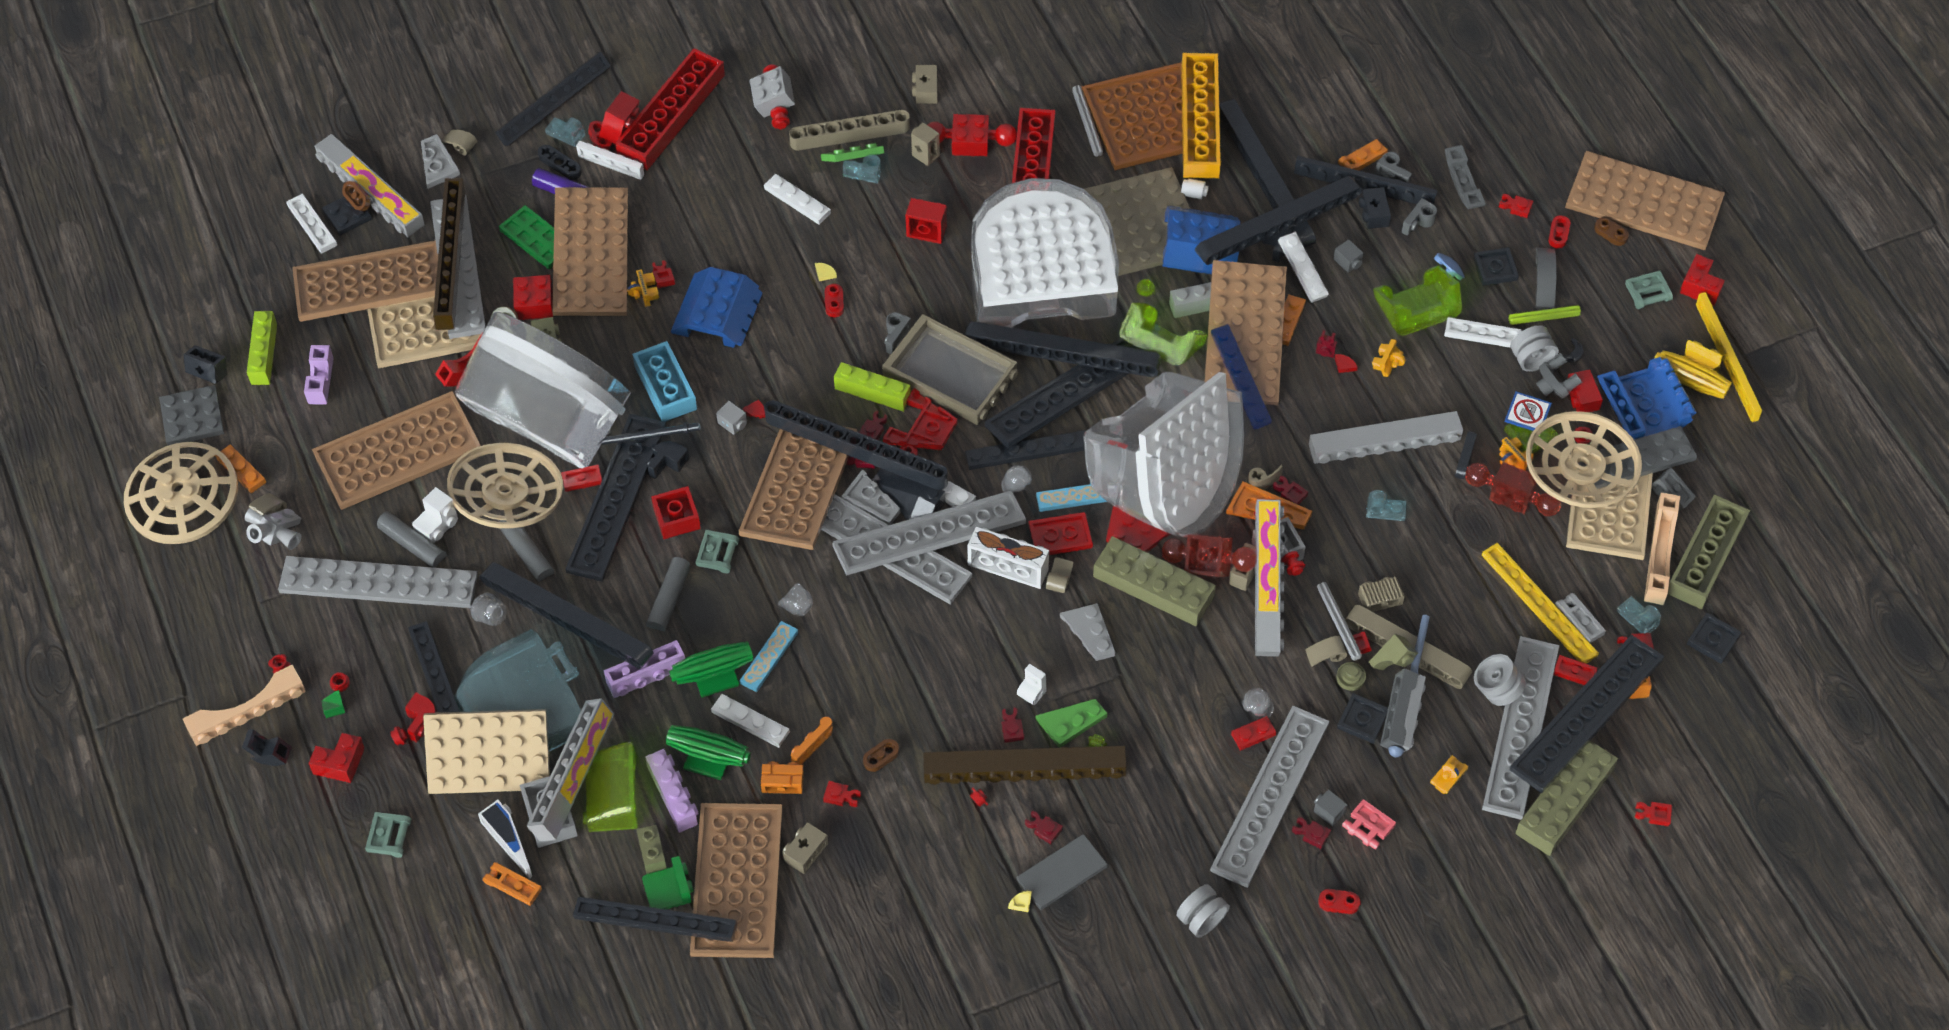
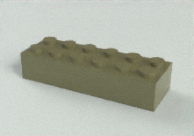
M1713 496L1670 580L1668 595L1703 609L1747 520L1750 510L1719 496Z
M1113 536L1094 564V578L1194 626L1198 625L1214 599L1216 585Z
M1590 741L1549 787L1539 795L1519 822L1515 834L1551 856L1610 776L1618 758Z

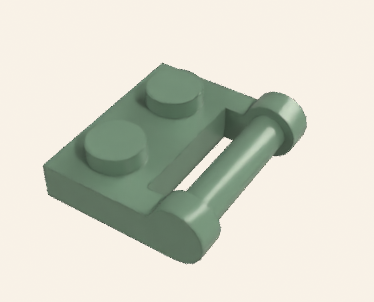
M1660 271L1627 279L1625 282L1637 309L1644 308L1645 305L1673 299L1672 292ZM1662 291V294L1643 299L1641 297L1642 295Z
M705 530L696 559V566L729 573L731 559L735 546L739 543V537ZM723 542H726L728 546L723 562L718 561Z
M375 812L365 848L366 852L387 854L398 858L402 857L404 851L402 847L407 827L410 826L412 819L404 815ZM394 824H400L395 845L389 846Z

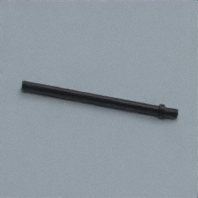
M687 422L680 426L581 440V447H592L678 433L690 434L691 431L701 430L700 423L689 424Z

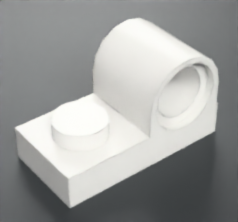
M1029 664L1025 669V679L1019 686L1017 695L1035 705L1047 691L1046 674Z

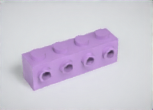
M676 640L654 649V655L642 669L623 662L604 670L606 683L613 697L624 696L630 691L643 688L649 683L662 680L670 675L669 670H672L671 666L685 659L678 641Z
M664 749L645 756L647 768L678 832L680 833L698 825L696 815L699 814L695 804H691L689 801L691 797L687 787L683 788L681 785L683 780L679 771H675L673 768L675 764L672 756L667 755Z

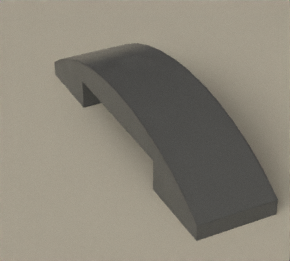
M1463 146L1446 148L1445 154L1449 171L1463 204L1467 209L1485 206L1486 203L1480 189L1476 188L1468 168V158Z
M1536 247L1537 290L1535 308L1552 309L1555 307L1556 294L1555 249Z

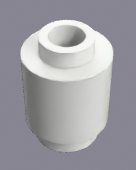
M1190 178L1188 180L1184 179L1181 193L1188 197L1202 199L1203 196H1207L1208 186H1205L1206 182Z

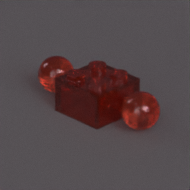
M1505 462L1502 463L1496 476L1491 475L1489 469L1482 463H1473L1466 469L1465 478L1467 482L1474 487H1481L1485 484L1491 486L1492 490L1489 500L1498 505H1503L1515 512L1525 514L1529 504L1532 503L1537 505V509L1542 515L1548 517L1556 515L1561 509V501L1552 497L1547 492L1541 495L1535 493L1537 482L1531 473Z
M1188 534L1187 546L1179 539H1169L1162 547V555L1170 563H1178L1185 558L1184 571L1191 574L1227 577L1230 574V564H1233L1241 572H1248L1257 563V555L1249 547H1241L1235 552H1231L1233 540L1231 537Z

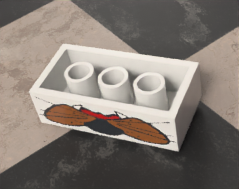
M976 527L968 543V565L1040 589L1048 572L1049 550L1042 546L1028 544L1024 540L1010 538L1005 534L991 532L987 528Z

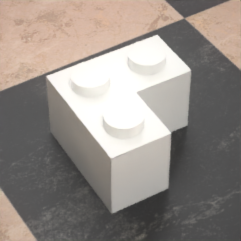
M436 487L423 499L425 511L412 523L414 530L432 543L440 540L449 528H452L458 520L453 499Z

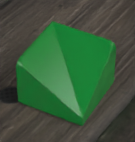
M339 690L321 700L326 718L345 713Z

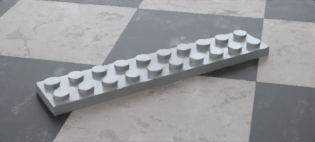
M466 195L455 329L448 330L449 339L486 332ZM443 199L430 201L437 254L439 253Z
M1008 491L833 541V548L847 576L970 540L976 527L987 528L995 533L1026 524V518L1012 491Z
M834 494L821 530L840 540L889 525ZM929 551L883 565L950 605L972 578L971 572L935 551Z
M286 556L278 590L279 593L471 608L478 573L477 571Z
M1520 636L1514 664L1525 675L1526 685L1520 697L1504 707L1482 807L1484 811L1521 820L1523 818L1530 785L1509 771L1512 763L1541 733L1559 645Z
M1292 706L1211 866V872L1244 887H1249L1329 725L1328 720Z

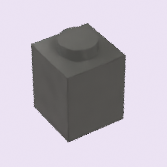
M1350 240L1335 248L1334 260L1348 273L1362 265L1363 252Z
M1330 790L1324 795L1321 793L1314 801V813L1332 827L1346 813L1347 804Z

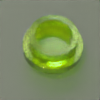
M1143 279L1137 284L1136 290L1139 295L1147 297L1154 293L1155 286L1151 280Z
M1094 734L1093 737L1089 736L1088 738L1089 747L1107 746L1105 738L1100 735Z

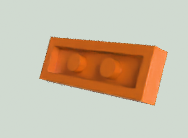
M1288 294L1284 304L1283 345L1289 346L1306 299Z
M231 444L220 451L232 463L238 481L250 493H253L266 483L265 478ZM215 455L216 459L227 469L221 458Z

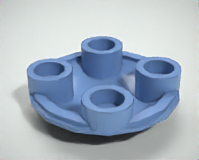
M1437 253L1434 259L1440 265L1447 267L1446 272L1449 275L1455 276L1461 281L1464 278V274L1458 263L1449 256Z

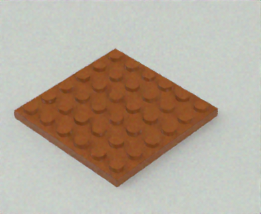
M1182 63L1082 86L1089 110L1114 170L1183 154Z

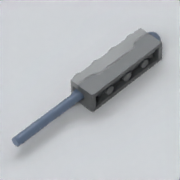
M1422 615L1415 646L1418 654L1414 657L1410 670L1404 668L1395 674L1380 746L1388 748L1390 755L1393 757L1402 756L1414 744L1413 734L1418 725L1417 715L1422 707L1420 702L1421 696L1426 688L1424 684L1426 677L1419 675L1418 669L1430 619L1428 615Z

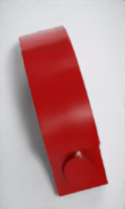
M482 332L472 350L462 358L443 360L435 375L445 387L465 384L479 376L490 366L495 359L492 356L495 348L484 338L487 332Z

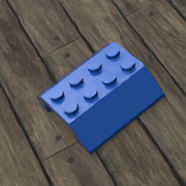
M1167 206L1165 211L1167 242L1163 250L1162 266L1212 274V264L1206 265L1195 252L1196 246L1208 238L1240 225V220L1231 215H1219L1212 212ZM1239 252L1219 261L1237 262Z
M713 267L699 271L692 278L671 333L689 337L691 330L723 337L724 346L732 348L735 347V344L742 346L746 336L745 333H747L752 321L750 318L754 316L757 308L756 304L759 303L762 292L758 289L759 286L744 274Z
M1661 357L1651 359L1647 369L1618 377L1616 371L1597 376L1623 429L1634 440L1679 426L1683 428L1693 420L1692 416L1697 413L1690 401L1687 402L1689 397L1684 388L1679 387L1682 384L1676 373L1672 372L1674 369L1668 359L1662 360Z

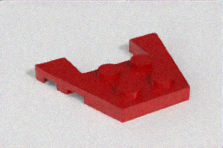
M914 388L907 398V405L922 410L909 433L890 427L883 437V442L889 445H911L917 448L942 450L955 429L958 419L943 408L935 406L931 403V399L928 397L924 398L920 395V391Z
M1117 489L1106 537L1107 543L1113 536L1142 551L1149 552L1164 537L1172 534L1173 529L1157 527L1126 512L1125 510L1132 501L1133 495Z

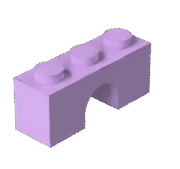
M311 345L309 355L311 374L306 376L304 393L308 404H327L333 355L330 345Z

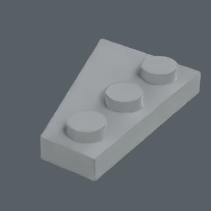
M437 134L421 141L428 189L445 182V179L460 175L459 169Z
M863 469L842 495L844 500L888 525H891L900 514V508L887 494H884L878 488V485L867 476Z
M1098 604L1060 613L1061 619L1070 626V630L1079 637L1083 646L1096 661L1115 656V650Z

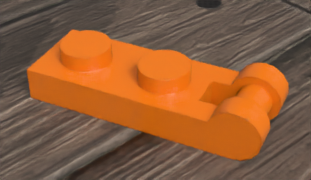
M1375 139L1348 156H1342L1338 160V164L1342 167L1360 171L1382 158L1388 150L1378 139Z
M821 718L820 726L814 732L808 733L804 742L792 750L791 762L802 765L833 733L831 718Z
M495 862L490 867L491 871L489 874H486L482 879L487 885L494 886L529 906L533 904L542 891L540 885Z

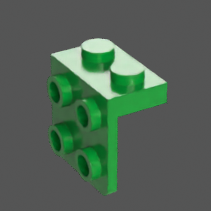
M680 856L671 858L673 867L646 874L642 877L650 907L666 910L692 902L690 893L694 892L691 880L686 881L685 875L688 874L686 863H681Z

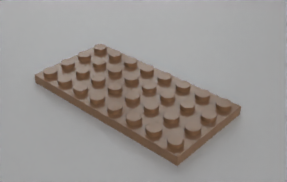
M1586 151L1565 208L1597 218H1609L1623 226L1706 250L1725 192Z
M555 187L553 316H627L628 188Z
M436 240L293 267L299 321L434 297L438 264Z
M1213 260L1204 383L1218 372L1226 373L1227 401L1278 405L1287 267Z
M453 391L316 447L312 451L340 509L343 510L450 465L466 452L481 445Z
M845 427L857 432V429ZM780 429L740 526L739 536L813 550L849 455Z
M701 803L693 914L733 919L738 924L733 942L691 936V957L774 958L782 804Z

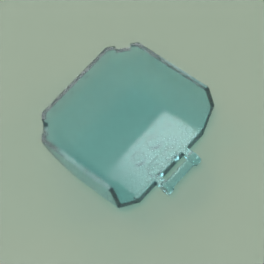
M530 629L488 650L477 658L464 673L454 698L460 712L546 709L548 749L551 751L567 742L581 712L575 696L567 684L568 681L576 678L579 672L576 667L572 666L563 651L564 647L560 641L553 643L551 647L546 649L539 635ZM552 656H558L566 670L565 673L561 674Z

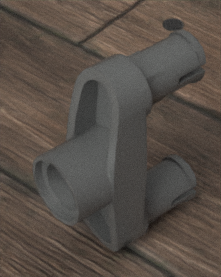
M1561 353L1539 366L1543 378L1536 384L1545 396L1554 391L1563 399L1570 394L1571 390L1583 382L1576 373L1564 382H1558L1553 375L1554 371L1567 363Z

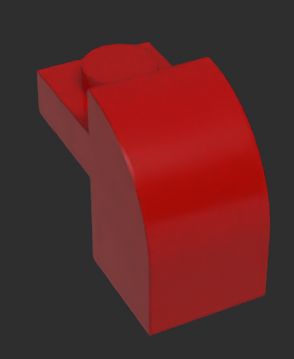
M416 692L406 705L405 710L407 716L414 720L407 729L411 740L418 742L425 735L424 713H436L430 699Z

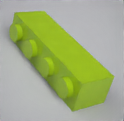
M254 311L247 374L251 385H270L277 322L273 311Z
M842 362L834 375L836 390L903 412L907 406V398L911 394L909 384Z

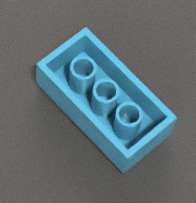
M667 341L632 354L635 369L662 422L697 410L695 395Z

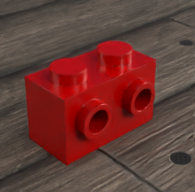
M1590 369L1575 372L1583 383H1580L1569 392L1573 408H1576L1578 412L1600 410L1603 399ZM1574 373L1568 374V378L1574 375Z

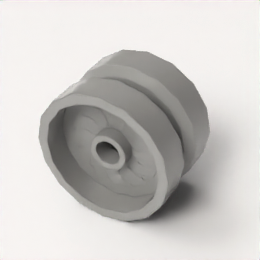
M1542 325L1533 326L1521 331L1513 338L1510 344L1515 357H1517L1524 371L1539 370L1541 364L1545 361H1550L1559 352L1556 344L1551 340V335L1547 328Z
M1492 655L1482 661L1475 670V685L1494 705L1503 706L1514 702L1525 689V675L1506 655Z
M1209 884L1199 887L1187 897L1176 914L1184 925L1190 924L1189 929L1197 938L1213 930L1225 917L1230 907L1222 897L1216 898L1217 893Z

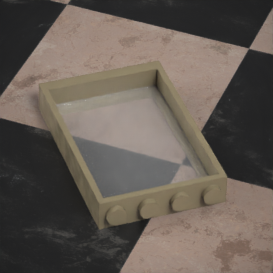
M924 314L921 315L882 366L883 376L909 384L911 391L914 388L917 389L924 398L928 397L935 404L976 425L981 420L986 419L989 409L997 404L1001 393L1004 394L1006 392L1008 384L1011 380H1015L1018 374L1016 361Z

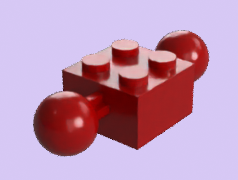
M953 114V128H945L940 122H930L927 124L939 133V143L945 138H952V155L987 156L988 140H996L999 145L1007 147L1014 144L1017 139V131L1010 124H1002L996 130H989V115Z

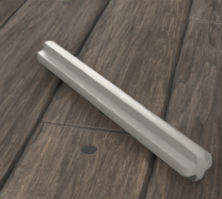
M1080 85L1074 86L1072 92L1093 154L1096 157L1103 155V148L1082 87Z
M1322 582L1318 584V591L1352 660L1360 659L1362 657L1361 652L1327 583Z

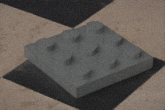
M215 385L159 397L168 446L224 434Z

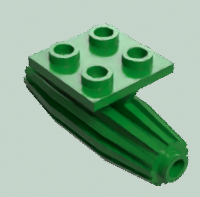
M748 641L718 646L693 654L671 666L672 670H669L672 682L676 681L677 684L696 682L702 698L739 686L734 670L753 661L752 651Z
M677 725L670 726L668 730L666 744L688 755L683 766L684 770L721 780L727 765L744 766L745 763H749L751 757L749 748L727 736L695 727Z

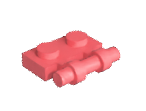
M1363 799L1351 813V817L1356 821L1351 823L1346 820L1342 825L1348 830L1350 835L1357 836L1363 841L1364 845L1367 847L1371 846L1376 850L1380 843L1374 838L1378 836L1384 840L1396 826V822ZM1362 825L1370 830L1368 834L1360 829Z

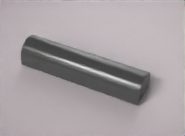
M386 511L379 517L377 521L378 529L430 567L435 568L447 556L445 551L391 512Z
M523 527L499 528L537 582L555 573L552 566Z
M681 557L672 558L646 622V627L665 632L691 568L687 560Z

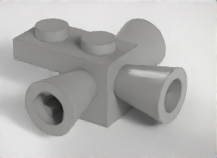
M251 508L246 512L245 521L252 523L247 528V537L251 542L258 543L263 540L270 546L282 542L289 550H293L300 543L301 534L287 529L300 524L301 517L296 515L293 510L284 509L268 515H260Z

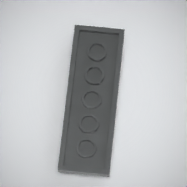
M1681 426L1634 440L1642 460L1640 477L1692 462L1697 458ZM1625 443L1613 446L1618 453L1628 450ZM1606 448L1599 450L1604 457L1611 456ZM1631 456L1621 460L1623 468L1622 479H1633L1634 461ZM1578 462L1582 467L1587 466L1584 462ZM1615 462L1607 464L1604 473L1615 476ZM1600 479L1594 485L1597 489L1607 487L1611 482Z

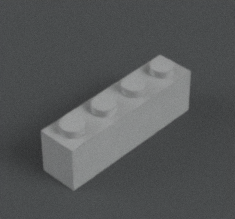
M1211 282L1170 291L1169 305L1174 318L1209 311Z

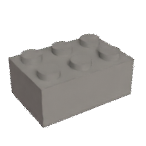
M550 776L520 785L529 819ZM569 811L556 840L540 842L535 836L538 848L577 836L571 811Z

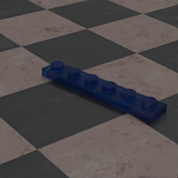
M1229 324L1211 330L1212 338L1253 429L1271 424V417Z

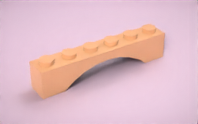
M1661 493L1657 503L1644 596L1645 602L1664 605L1668 594L1671 550L1680 496Z
M290 665L274 673L266 687L246 703L225 710H199L183 718V721L195 745L198 746L207 743L218 735L227 733L236 726L245 724L254 717L263 715L274 707H280L283 703L298 698L306 691L294 666Z

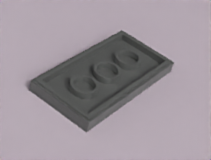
M1083 834L1017 876V881L1025 891H1032L1031 899L1042 910L1106 869L1107 863Z

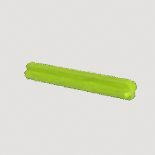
M1579 305L1515 313L1510 314L1508 318L1510 325L1580 316L1581 309Z

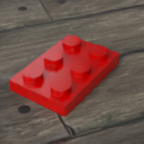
M1085 512L1028 521L1033 545L1042 546L1049 550V555L1093 548Z

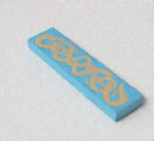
M1111 481L1036 492L1039 512L1109 502L1115 499Z
M781 621L740 679V684L758 692L798 634V629Z

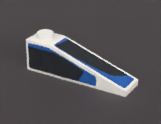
M497 800L478 814L480 822L530 879L532 877L531 870L511 817L512 811L506 804L502 805Z

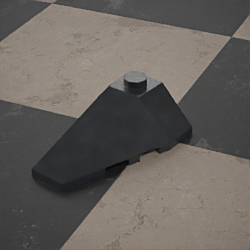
M882 468L872 479L878 485V488L884 494H887L900 508V512L905 516L906 520L938 512L946 503L944 490L933 489Z

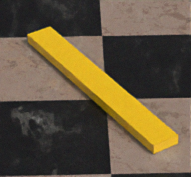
M1706 292L1700 293L1696 307L1717 351L1723 356L1722 361L1750 420L1756 422L1760 418L1762 409Z
M1498 543L1482 552L1484 559L1579 662L1587 664L1598 656L1599 652Z

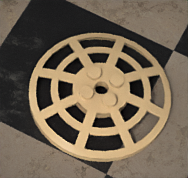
M1564 412L1545 419L1532 432L1526 449V462L1537 484L1559 501L1578 507H1605L1623 500L1636 487L1641 475V454L1633 438L1617 423L1593 413ZM1569 421H1585L1600 426L1596 434L1572 431ZM1558 423L1562 424L1564 433L1554 437L1549 443L1538 437L1547 428ZM1608 429L1617 435L1626 444L1628 450L1618 453L1608 441L1602 438L1606 430ZM1574 438H1585L1592 441L1590 445L1576 444ZM1567 440L1568 447L1562 452L1553 447L1558 442ZM1534 443L1544 449L1542 455L1543 467H1533L1531 453ZM1599 444L1609 451L1611 456L1604 457L1596 449ZM1549 453L1559 459L1557 467L1548 466ZM1631 456L1634 461L1632 481L1621 478L1623 469L1621 460ZM1578 462H1584L1587 466L1582 467ZM1615 462V476L1604 473L1606 465ZM1562 473L1568 480L1566 485L1564 486L1558 482L1552 474ZM1537 474L1547 475L1548 479L1562 491L1557 493L1552 490ZM1600 479L1611 482L1601 490H1597L1594 485ZM1575 484L1586 485L1589 492H1579L1572 490ZM1616 485L1628 487L1623 494L1605 501L1601 496L1611 491ZM1571 494L1579 497H1593L1596 502L1578 501L1567 496Z
M183 442L165 446L146 457L131 474L124 492L125 512L134 528L152 541L163 544H181L197 540L215 530L232 511L238 494L237 474L229 459L212 446L198 442ZM180 448H202L209 450V452L200 457L193 454H180ZM172 450V456L160 460L152 467L147 466L156 457ZM215 455L219 456L225 463L230 476L218 477L214 467L208 461ZM180 459L196 461L190 468L180 467ZM172 461V469L164 473L157 471L160 466ZM204 465L209 470L211 477L200 479L196 472ZM140 471L146 473L141 481L139 493L129 497L130 489L136 476ZM150 476L158 479L155 488L145 491L146 483ZM218 484H230L228 498L223 508L219 510L212 505L217 495ZM212 485L208 498L206 500L200 496L202 486ZM177 486H183L180 491H174ZM156 495L159 503L152 511L148 507L145 498ZM140 501L143 510L149 516L144 526L139 524L130 510V504ZM194 503L200 505L194 512L184 515L185 508L190 507ZM164 508L176 510V517L174 518L164 517L160 514ZM206 510L215 516L203 527L187 533L186 522L197 518ZM155 521L165 524H178L179 535H162L154 533L150 529Z
M494 443L476 447L456 460L448 474L447 492L449 497L453 499L454 507L468 519L489 527L518 528L541 521L555 510L562 497L563 479L557 466L541 452L520 444ZM495 453L496 463L484 465L477 470L468 464V462L477 457ZM503 453L520 454L532 458L527 467L517 463L504 462ZM539 463L550 471L555 482L544 485L542 479L533 470ZM461 468L470 474L465 483L464 490L453 488L454 479ZM505 468L521 471L519 475L505 472ZM497 469V473L487 478L481 475L489 470ZM530 476L538 486L528 488L525 479ZM475 479L482 484V491H470ZM557 488L556 499L550 508L540 507L544 501L545 492ZM539 493V498L535 505L526 501L528 495ZM454 495L466 497L467 502L475 512L470 513L456 501ZM472 498H483L486 505L480 508L474 503ZM520 506L528 509L517 515L512 513V509ZM493 508L498 510H504L505 516L495 515L488 512ZM533 512L540 513V515L524 521H514L515 519L526 517ZM484 515L492 519L506 520V522L490 521L480 517Z

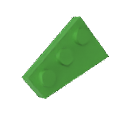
M876 143L866 144L864 148L853 146L850 147V150L836 149L833 150L834 152L821 154L822 161L829 162L844 161L884 153L883 146H877Z
M1096 699L1036 715V721L1060 748L1105 719L1107 712Z

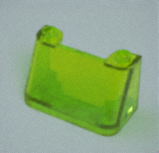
M1439 265L1425 272L1423 277L1424 284L1393 294L1392 289L1387 285L1373 288L1377 303L1393 329L1399 335L1404 336L1444 322L1448 317L1455 318L1461 313L1460 283Z
M1132 303L1120 327L1122 339L1145 351L1156 352L1162 356L1164 361L1176 366L1183 365L1205 344L1208 334L1201 330L1188 331L1185 336H1180L1156 325L1158 312L1156 308L1147 303Z
M633 741L623 742L598 750L586 774L587 812L583 813V823L588 826L589 832L638 829L635 802L636 753Z

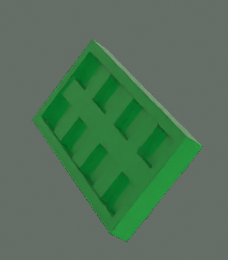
M526 205L499 225V231L548 270L554 266V227Z

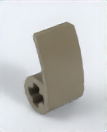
M451 130L441 142L453 144L455 150L465 156L475 146L477 140L469 132Z
M1282 464L1269 476L1261 468L1251 469L1248 476V484L1262 490L1267 489L1279 480L1282 475Z
M268 493L251 502L249 508L260 515H265L267 512L275 513L286 509L287 503Z
M1061 558L1054 559L1052 571L1048 575L1046 589L1061 593L1066 592L1073 568V561Z
M1340 636L1324 639L1306 649L1311 667L1328 658L1332 662H1338L1347 657V652Z

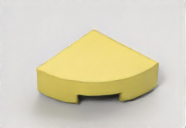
M815 263L819 281L837 278V274L831 266L824 263Z
M1032 891L1018 893L1011 900L1008 909L1029 912Z

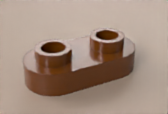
M347 181L342 188L344 197L354 209L360 211L367 210L371 203L370 196L359 183Z
M1599 218L1595 223V232L1612 244L1622 246L1627 242L1628 231L1609 218Z
M886 739L866 752L863 756L865 769L871 772L878 771L897 758L899 755L898 743L895 740ZM887 750L893 751L892 753H886Z

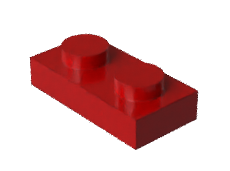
M599 465L561 472L565 492L600 485L602 482Z
M1559 655L1553 675L1585 685L1594 676L1598 668Z
M1266 716L1233 730L1231 735L1241 751L1276 736V730Z

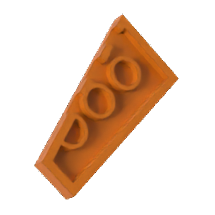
M1243 481L1226 510V514L1255 520L1254 511L1257 499L1280 500V506H1284V518L1288 517L1294 528L1299 529L1305 528L1312 515V511Z

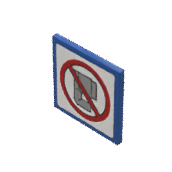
M1516 391L1504 422L1534 431L1547 418L1552 403Z

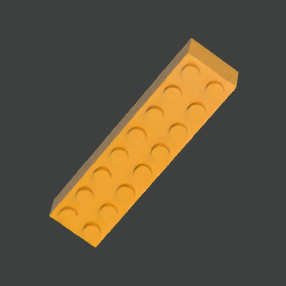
M1183 53L1181 66L1183 178H1219L1218 54Z

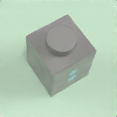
M730 401L716 412L718 424L733 435L743 430L747 424L746 413Z

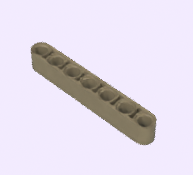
M897 110L794 127L789 131L790 147L793 150H805L903 134L910 129V115L905 110Z
M1355 605L1345 619L1348 628L1357 633L1365 631L1367 639L1382 647L1394 634L1405 637L1415 649L1417 641L1415 635L1363 606ZM1424 642L1419 668L1447 684L1461 689L1472 674L1471 668L1433 645Z

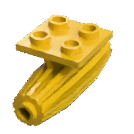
M1687 341L1684 356L1664 350L1661 353L1657 352L1655 358L1661 357L1662 360L1668 359L1674 369L1672 372L1676 373L1681 384L1700 393L1724 399L1732 384L1731 381L1717 373L1720 370L1723 356L1717 350H1709L1697 341Z

